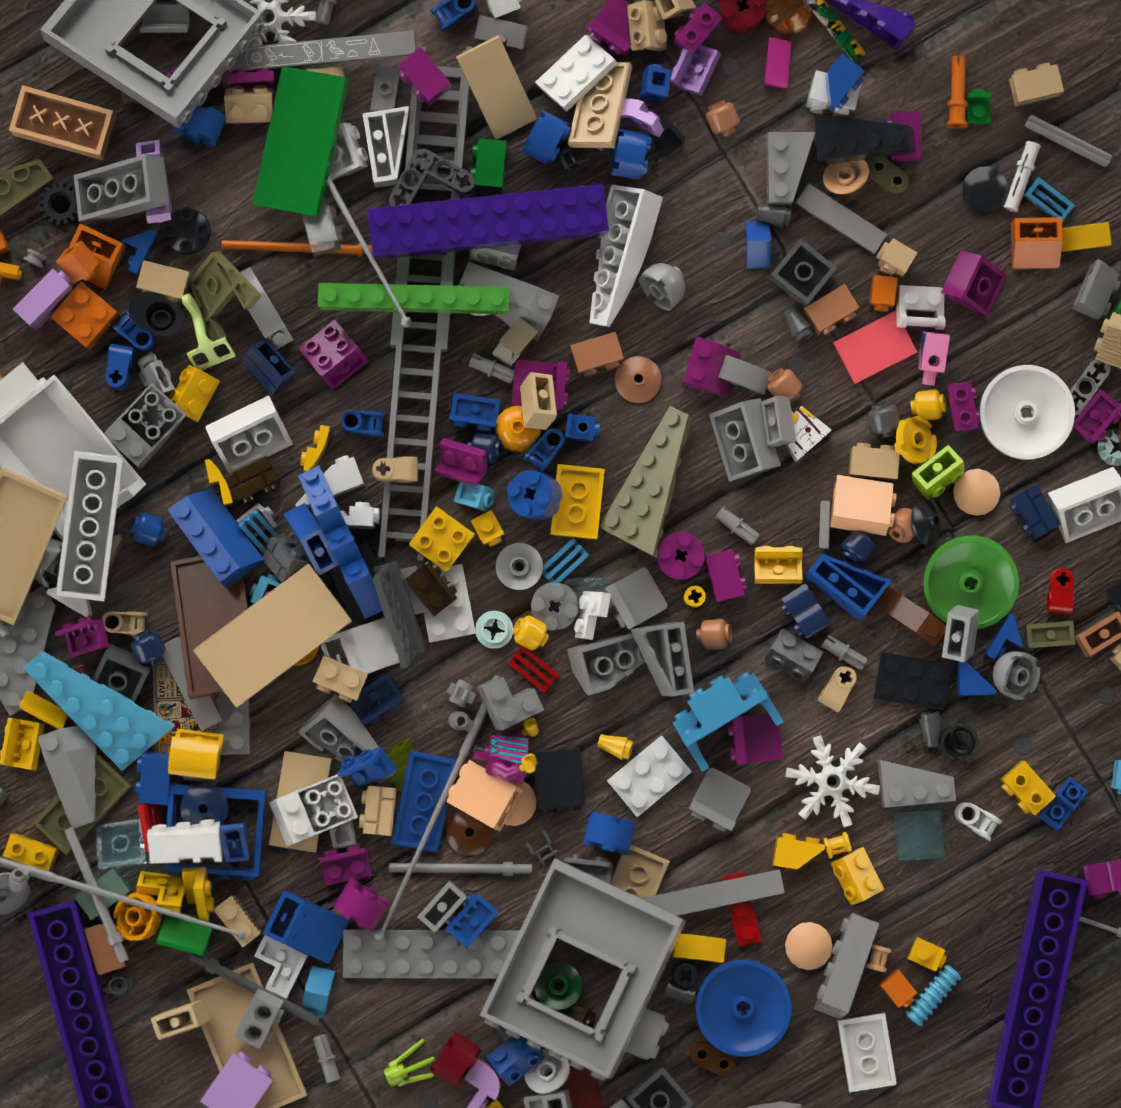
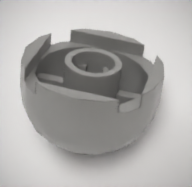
M664 263L654 264L639 277L640 286L648 297L651 293L657 299L653 303L663 310H671L684 296L685 282L683 273L678 267Z
M50 540L34 578L46 588H50L49 585L51 583L57 585L63 543L59 540Z
M1011 651L1002 655L997 660L992 675L993 682L999 692L1015 700H1022L1026 698L1023 696L1028 692L1032 693L1040 677V668L1036 666L1035 662L1037 659L1030 654L1020 651Z

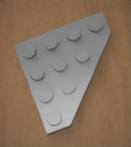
M41 586L27 595L15 625L3 621L10 634L4 638L0 635V700L10 716L22 710L19 707V703L25 692L31 691L34 693L37 682L24 670V667L39 653L45 651L56 605L51 596L46 594L45 586Z

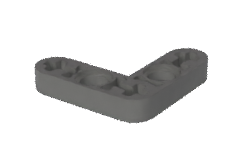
M419 149L411 157L394 187L389 203L390 206H396L394 198L401 197L403 190L399 188L402 186L406 191L412 192L411 195L405 194V205L412 204L427 176L461 194L472 192L475 180L471 173L427 149ZM425 154L429 163L422 164L420 171L424 173L421 175L417 170L411 169V167L417 168L419 165L417 157H423ZM442 165L448 166L451 170L449 176L445 178L437 174V169ZM455 171L459 172L457 177L461 180H464L465 177L469 178V187L464 186V188H460V182L454 179L453 183L449 182L452 180ZM410 174L418 177V183L413 187L405 184V178Z

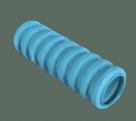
M949 965L943 966L945 969L939 971L940 975L938 977L935 976V981L929 983L930 987L924 989L926 992L924 994L921 993V998L915 1000L916 1004L910 1006L911 1010L905 1012L906 1016L918 1026H923L922 1022L924 1019L928 1020L927 1016L929 1014L932 1015L933 1008L937 1009L938 1002L942 1003L941 999L947 997L946 993L952 991L951 987L957 985V980H961V975Z

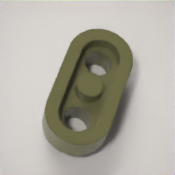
M882 157L868 161L869 177L885 190L895 195L901 194L906 190L909 184L907 174L888 159ZM879 163L882 165L883 169L881 171H877L874 168V165ZM899 178L901 180V184L895 185L893 183V179Z

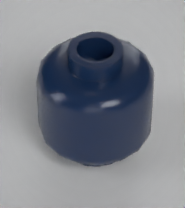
M478 432L473 436L472 440L468 441L467 445L486 450L487 464L495 463L503 455L504 447L497 434Z
M850 531L840 545L841 556L853 565L857 563L864 564L875 550V544L872 541L873 535L860 531Z
M146 629L133 636L134 641L131 643V649L139 663H148L149 666H153L162 661L161 656L165 653L166 647L158 632Z

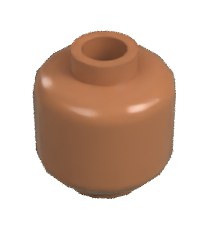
M722 100L708 107L709 111L706 113V119L714 134L722 133L723 137L736 132L735 127L740 123V118L731 102L726 103L725 100Z
M780 368L768 378L767 388L773 397L777 395L789 397L791 404L801 396L799 392L802 389V383L792 370Z
M900 508L894 513L893 527H888L887 530L894 540L906 543L915 537L911 522L912 509Z
M723 619L704 620L701 623L700 629L696 630L697 642L702 643L703 648L708 651L725 649L728 643L732 642L731 625L727 624Z

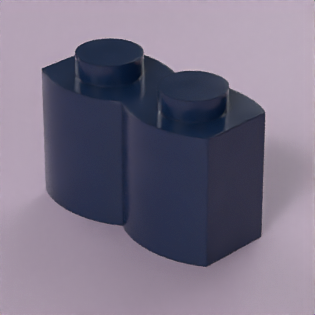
M806 583L781 598L783 604L780 607L786 617L791 616L796 624L792 626L799 637L804 635L808 639L831 624Z

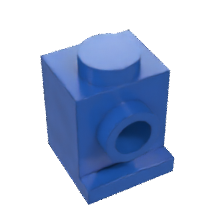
M652 64L646 67L642 73L641 90L638 98L659 104L665 100L669 93L671 70L664 69L659 64Z
M568 413L565 439L593 442L594 437L599 436L600 423H595L596 417ZM581 423L586 424L588 427L584 432L578 428Z

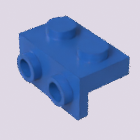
M454 393L449 421L454 422L453 426L467 428L468 425L477 426L479 431L491 432V428L495 429L497 425L496 421L499 415L501 400Z
M521 1035L519 1039L511 1037L487 1056L495 1071L508 1086L518 1081L546 1058L541 1049L539 1050L527 1044L528 1039Z

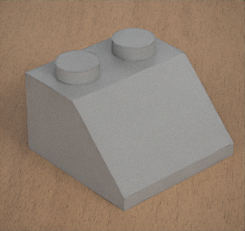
M1097 259L1090 265L1072 309L1097 320L1102 315L1106 316L1111 307V303L1108 302L1111 293L1116 294L1120 285V281L1117 280L1119 273L1103 261Z

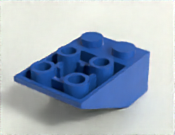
M284 890L263 934L329 964L343 936V930H346L350 920L288 890Z

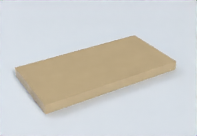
M5 467L0 468V620L15 625L68 496Z
M308 563L193 651L237 708L352 620Z
M254 962L233 970V972L264 988ZM222 976L187 989L191 1003L203 999L211 1019L201 1027L219 1072L233 1052L238 1055L240 1051L252 1059L250 1063L258 1068L261 1065L271 1072L269 1077L273 1081L254 1108H279L308 1095L279 1023H273L271 1027L274 1030L273 1036L269 1043L264 1042L260 1049L234 1037L254 993ZM261 1006L265 1013H271L268 1007ZM252 1026L254 1032L261 1033L258 1027Z

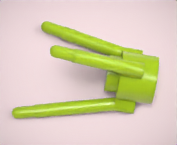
M424 1039L414 1044L397 1059L389 1062L390 1067L384 1069L385 1076L391 1087L397 1084L400 1087L407 1083L434 1077L433 1073L406 1078L409 1072L434 1062V1057L407 1068L403 1064L399 1065L400 1062L425 1043Z

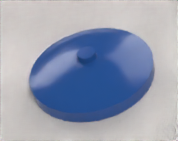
M734 960L715 968L702 982L696 997V1018L702 1033L713 1046L730 1055L753 1056L769 1050L782 1038L791 1018V999L785 983L771 968L752 960Z

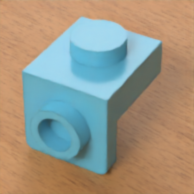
M268 574L267 578L261 575L258 584L254 583L250 590L249 596L252 597L250 602L254 604L266 596L270 585L278 587L281 581L271 574Z

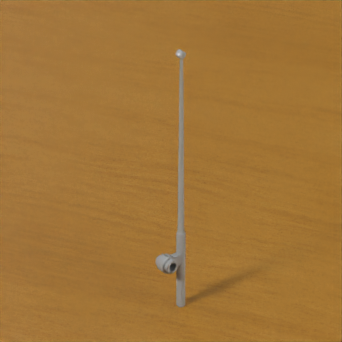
M328 176L327 186L400 312L403 318L401 320L402 326L409 327L411 324L410 318L405 316L330 176Z
M483 701L474 721L469 719L465 712L454 711L449 716L450 727L456 730H465L468 734L382 929L374 934L376 940H381L385 937L384 931L447 799L448 791L454 784L488 712ZM458 717L461 719L459 724L457 723Z
M0 857V867L12 870V873L9 875L8 885L11 891L15 893L23 892L28 886L29 876L232 933L237 936L238 940L246 938L244 930H231L61 877L53 872Z

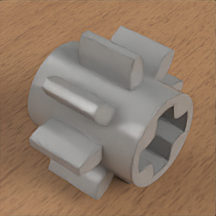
M458 679L457 684L451 682L447 693L451 694L449 701L465 708L467 703L472 705L477 695L472 692L475 686Z

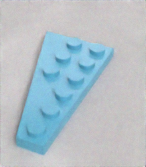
M44 651L39 653L24 667V670L121 771L175 726L174 723L161 719L149 709L147 711L141 708L134 701L111 688L89 679V676L74 671L67 664Z

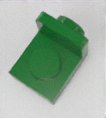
M973 89L972 92L967 94L966 121L968 125L990 124L991 92H986L985 89Z

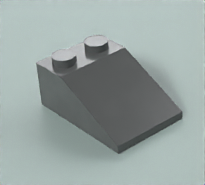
M109 643V647H107L92 680L100 685L103 684L135 703L151 666L148 663H139L134 654Z

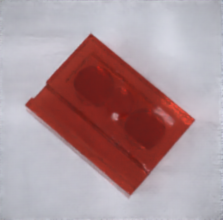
M570 1066L569 1076L563 1084L564 1089L569 1090L572 1108H604L598 1080L591 1075L592 1070L586 1067L583 1070H579Z

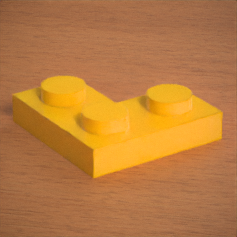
M141 871L136 893L158 896L156 906L180 913L185 896L183 877Z

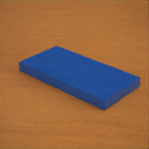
M410 750L391 844L414 849L418 848L457 760ZM446 801L425 843L424 851L438 853L448 805Z

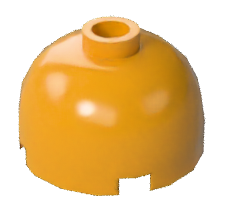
M511 406L498 415L495 434L501 440L504 449L522 453L530 450L538 442L541 429L524 427L522 406Z
M143 893L125 895L126 897L154 906L157 903L153 897ZM122 901L116 904L114 919H117L118 925L115 926L117 932H120L123 938L130 941L146 940L154 936L163 920L162 913Z

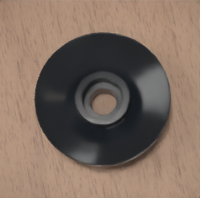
M920 499L915 502L912 508V527L919 542L925 546H931L939 538L941 521L934 505L927 499Z

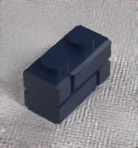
M267 338L252 345L242 359V362L250 372L253 373L271 395H275L286 388L297 373Z
M1037 484L1010 499V510L1015 517L1019 516L1024 523L1021 525V528L1027 537L1031 536L1034 540L1060 525Z

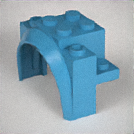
M748 672L742 674L735 679L737 683H732L729 677L724 679L721 675L710 682L712 687L706 691L700 688L689 695L691 698L688 701L691 707L689 712L685 709L674 716L676 721L673 722V725L702 772L708 769L709 766L698 748L697 741L760 703L769 713L776 726L784 722L754 673L751 675ZM740 695L746 696L747 699L743 701ZM698 721L702 725L699 729L697 728Z

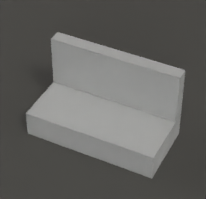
M155 2L142 18L140 33H188L190 9L179 2Z

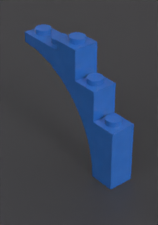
M320 465L298 475L312 510L364 618L366 619L383 611L373 578L345 522Z

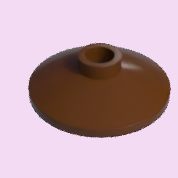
M462 810L451 817L446 829V836L450 846L457 853L465 856H475L484 852L490 846L494 835L492 827ZM467 828L474 830L472 837L466 836L465 831Z

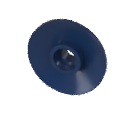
M200 784L192 787L186 792L181 802L182 818L185 822H190L191 825L200 824L202 820L213 819L214 822H220L221 826L228 815L229 806L227 798L219 788L213 785ZM204 804L208 807L207 813L200 812V805Z

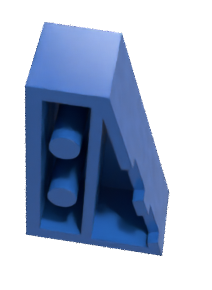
M824 554L815 561L803 577L858 621L867 614L892 581L889 578H882L872 574L870 571L858 569L846 562Z

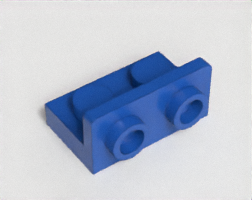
M378 747L373 750L367 749L358 756H349L344 759L337 775L340 778L348 775L358 788L394 774L397 768L384 750Z
M478 893L473 897L469 894L460 904L463 909L458 915L453 912L444 922L447 925L444 931L450 933L465 948L469 947L498 914V911Z

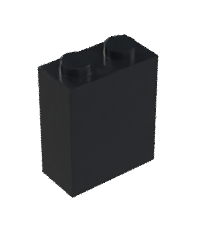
M580 748L533 752L532 754L535 755L537 760L534 774L538 810L543 809V814L556 813L559 807H566L567 811L581 810V805H585Z

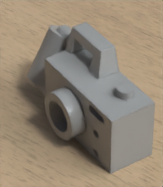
M153 352L138 360V365L141 369L139 376L144 386H149L153 383L166 396L175 389L171 382L169 370L164 368L162 361H158Z

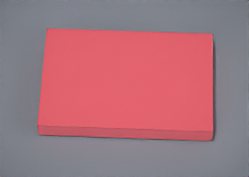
M896 311L833 342L854 385L917 353L906 329L897 327Z

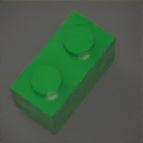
M478 138V145H473L472 159H476V168H471V174L475 180L474 189L503 190L507 141Z

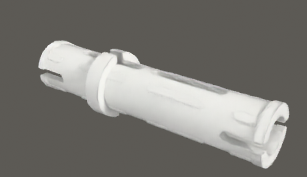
M1026 141L1021 160H1018L1016 164L1018 169L1003 207L1004 209L1018 212L1031 171H1034L1036 167L1034 163L1041 147L1039 144Z

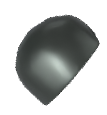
M963 723L954 724L944 732L941 744L943 752L950 759H967L976 752L979 739L977 732L969 725Z

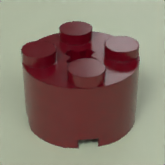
M720 0L718 14L722 17L721 22L728 31L738 35L747 34L757 29L761 25L766 12V0ZM741 5L746 6L743 12L739 11Z
M455 1031L439 1052L436 1062L432 1063L429 1071L450 1086L458 1088L465 1079L468 1070H471L478 1061L482 1050L464 1035Z

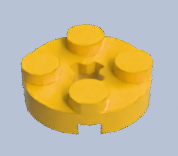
M920 416L901 420L897 428L895 451L912 464L926 462L936 452V435H932L929 429L932 426L926 419Z

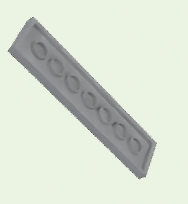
M343 930V978L497 979L520 930H483L468 948H465L450 933L444 930H437L436 933L432 930H385V937L381 940H376L374 936L376 932L381 930H373V932L368 930Z

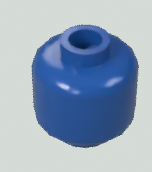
M143 512L139 517H134L130 534L133 535L135 542L153 547L158 541H163L167 528L163 527L162 518Z

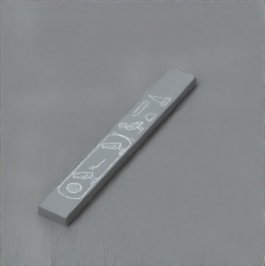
M415 31L251 46L237 56L235 64L230 69V73L236 69L252 72L257 68H269V70L282 69V66L293 68L410 56L416 51Z

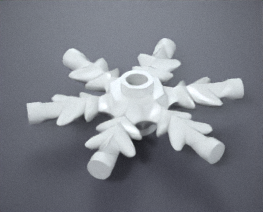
M251 0L250 3L257 4V10L262 12L264 27L258 35H254L250 40L249 47L261 46L263 41L267 42L265 36L267 32L275 34L273 42L278 40V44L296 42L295 39L286 36L290 32L282 30V23L288 21L293 26L294 21L304 27L305 20L316 21V11L303 12L305 7L301 6L294 12L293 7L288 12H284L281 10V4L289 2L288 0H273L271 3H267L265 0ZM270 13L275 16L272 22L267 21V15Z
M816 736L813 738L817 750H811V753L820 759L816 763L823 766L822 772L816 774L812 767L809 772L803 765L799 764V770L787 768L785 777L798 779L795 783L796 785L807 781V786L814 782L819 785L818 792H809L813 796L802 800V803L807 805L798 814L805 820L813 810L818 815L820 802L825 806L824 797L830 795L834 798L831 807L836 805L834 818L840 815L843 827L850 826L852 821L848 812H854V810L845 803L849 799L842 797L843 790L850 789L852 795L856 791L863 798H866L865 792L876 795L879 793L880 785L867 784L870 779L869 777L858 781L857 776L852 780L846 777L847 771L855 770L852 767L853 765L863 762L858 757L867 748L860 742L852 752L850 748H846L845 760L840 757L841 765L834 767L831 764L834 756L829 757L831 744L825 747L822 736ZM831 776L836 779V783L833 786H830L827 782Z

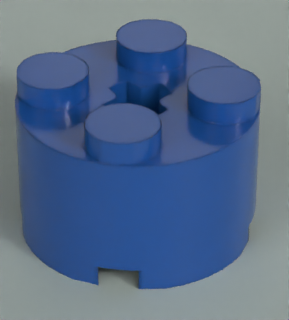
M198 105L187 123H183L179 129L172 125L171 131L182 136L184 134L188 135L186 140L199 145L200 141H202V144L215 148L226 116L209 106L206 108Z
M542 110L521 152L545 165L547 163L552 164L560 150L556 146L558 142L562 143L565 140L570 127L567 126V122Z
M618 129L617 136H619V139L612 150L610 168L613 170L610 172V175L639 180L647 172L648 160H645V155L650 150L652 137L647 136L646 133Z
M535 470L524 471L518 474L507 486L509 504L513 511L522 517L533 520H546L556 514L560 507L562 489L557 480L547 474Z
M591 811L583 844L628 855L636 823Z

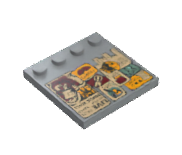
M159 662L153 665L154 713L161 719L175 724L173 729L154 744L155 752L169 753L173 736L175 737L177 729L201 730L166 662ZM226 693L211 695L223 721L203 732L224 734L221 755L250 754L249 699L236 708Z

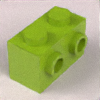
M948 445L912 472L913 485L927 500H930L932 497L936 498L944 492L945 487L950 483H956L963 477L964 461Z

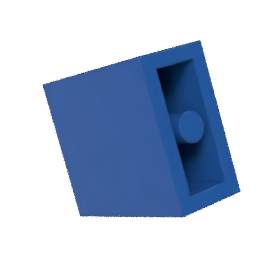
M305 503L284 514L301 549L305 552V556L318 576L339 565L321 527Z

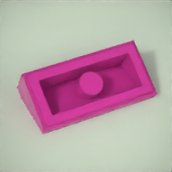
M769 37L764 87L787 89L792 42Z

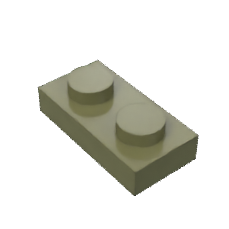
M1073 621L1025 625L1027 649L1075 645Z

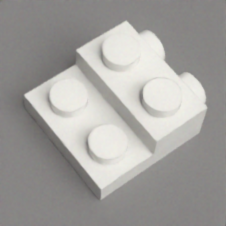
M343 122L339 125L329 171L332 181L342 176H349L367 167L365 162L368 160L367 152L363 147L360 148L357 141L360 138L359 131L351 123Z
M355 502V506H350L349 515L345 511H341L348 528L375 530V524H380L379 508L371 507L370 503Z

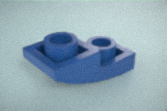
M1068 777L1055 793L1056 797L1043 808L1038 817L1054 830H1059L1088 791L1071 777Z

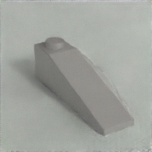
M467 262L459 283L461 286L509 287L510 314L495 315L509 325L510 328L520 317L538 331L533 339L535 341L539 340L548 324L559 298L558 295L471 262Z
M631 632L567 649L572 672L587 695L611 689L618 681L625 676H629L636 668L646 663Z
M336 694L323 703L298 731L315 748L322 752L326 749L335 754V759L340 762L349 756H358L367 749L373 750L378 748V745L355 712L343 700L338 698ZM394 774L376 780V782L382 784Z
M79 726L62 728L39 736L38 740L45 762L71 827L77 829L96 822V744Z

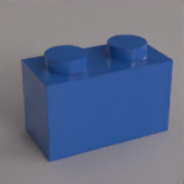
M145 751L142 758H138L137 772H141V779L136 783V795H139V803L168 805L170 784H172V774H168L169 753Z

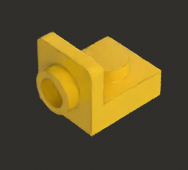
M492 510L471 520L483 546L489 544L490 547H493L502 542L501 537L505 534Z
M916 937L907 959L936 972L937 968H942L947 956L944 955L945 949Z

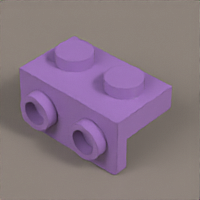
M700 45L694 53H691L683 47L680 59L672 69L670 80L677 88L702 96L721 56L720 52Z

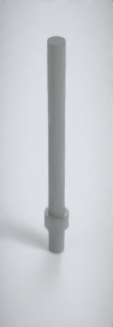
M71 827L64 830L86 884L99 888L74 828ZM91 893L108 934L107 940L109 945L113 946L120 963L129 960L122 944L123 938L121 933H117L103 897Z
M503 862V864L416 863L412 873L503 874V876H513V874H532V864H513V862ZM389 863V872L407 873L411 863Z

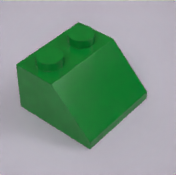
M166 915L156 944L203 956L208 953L214 928Z

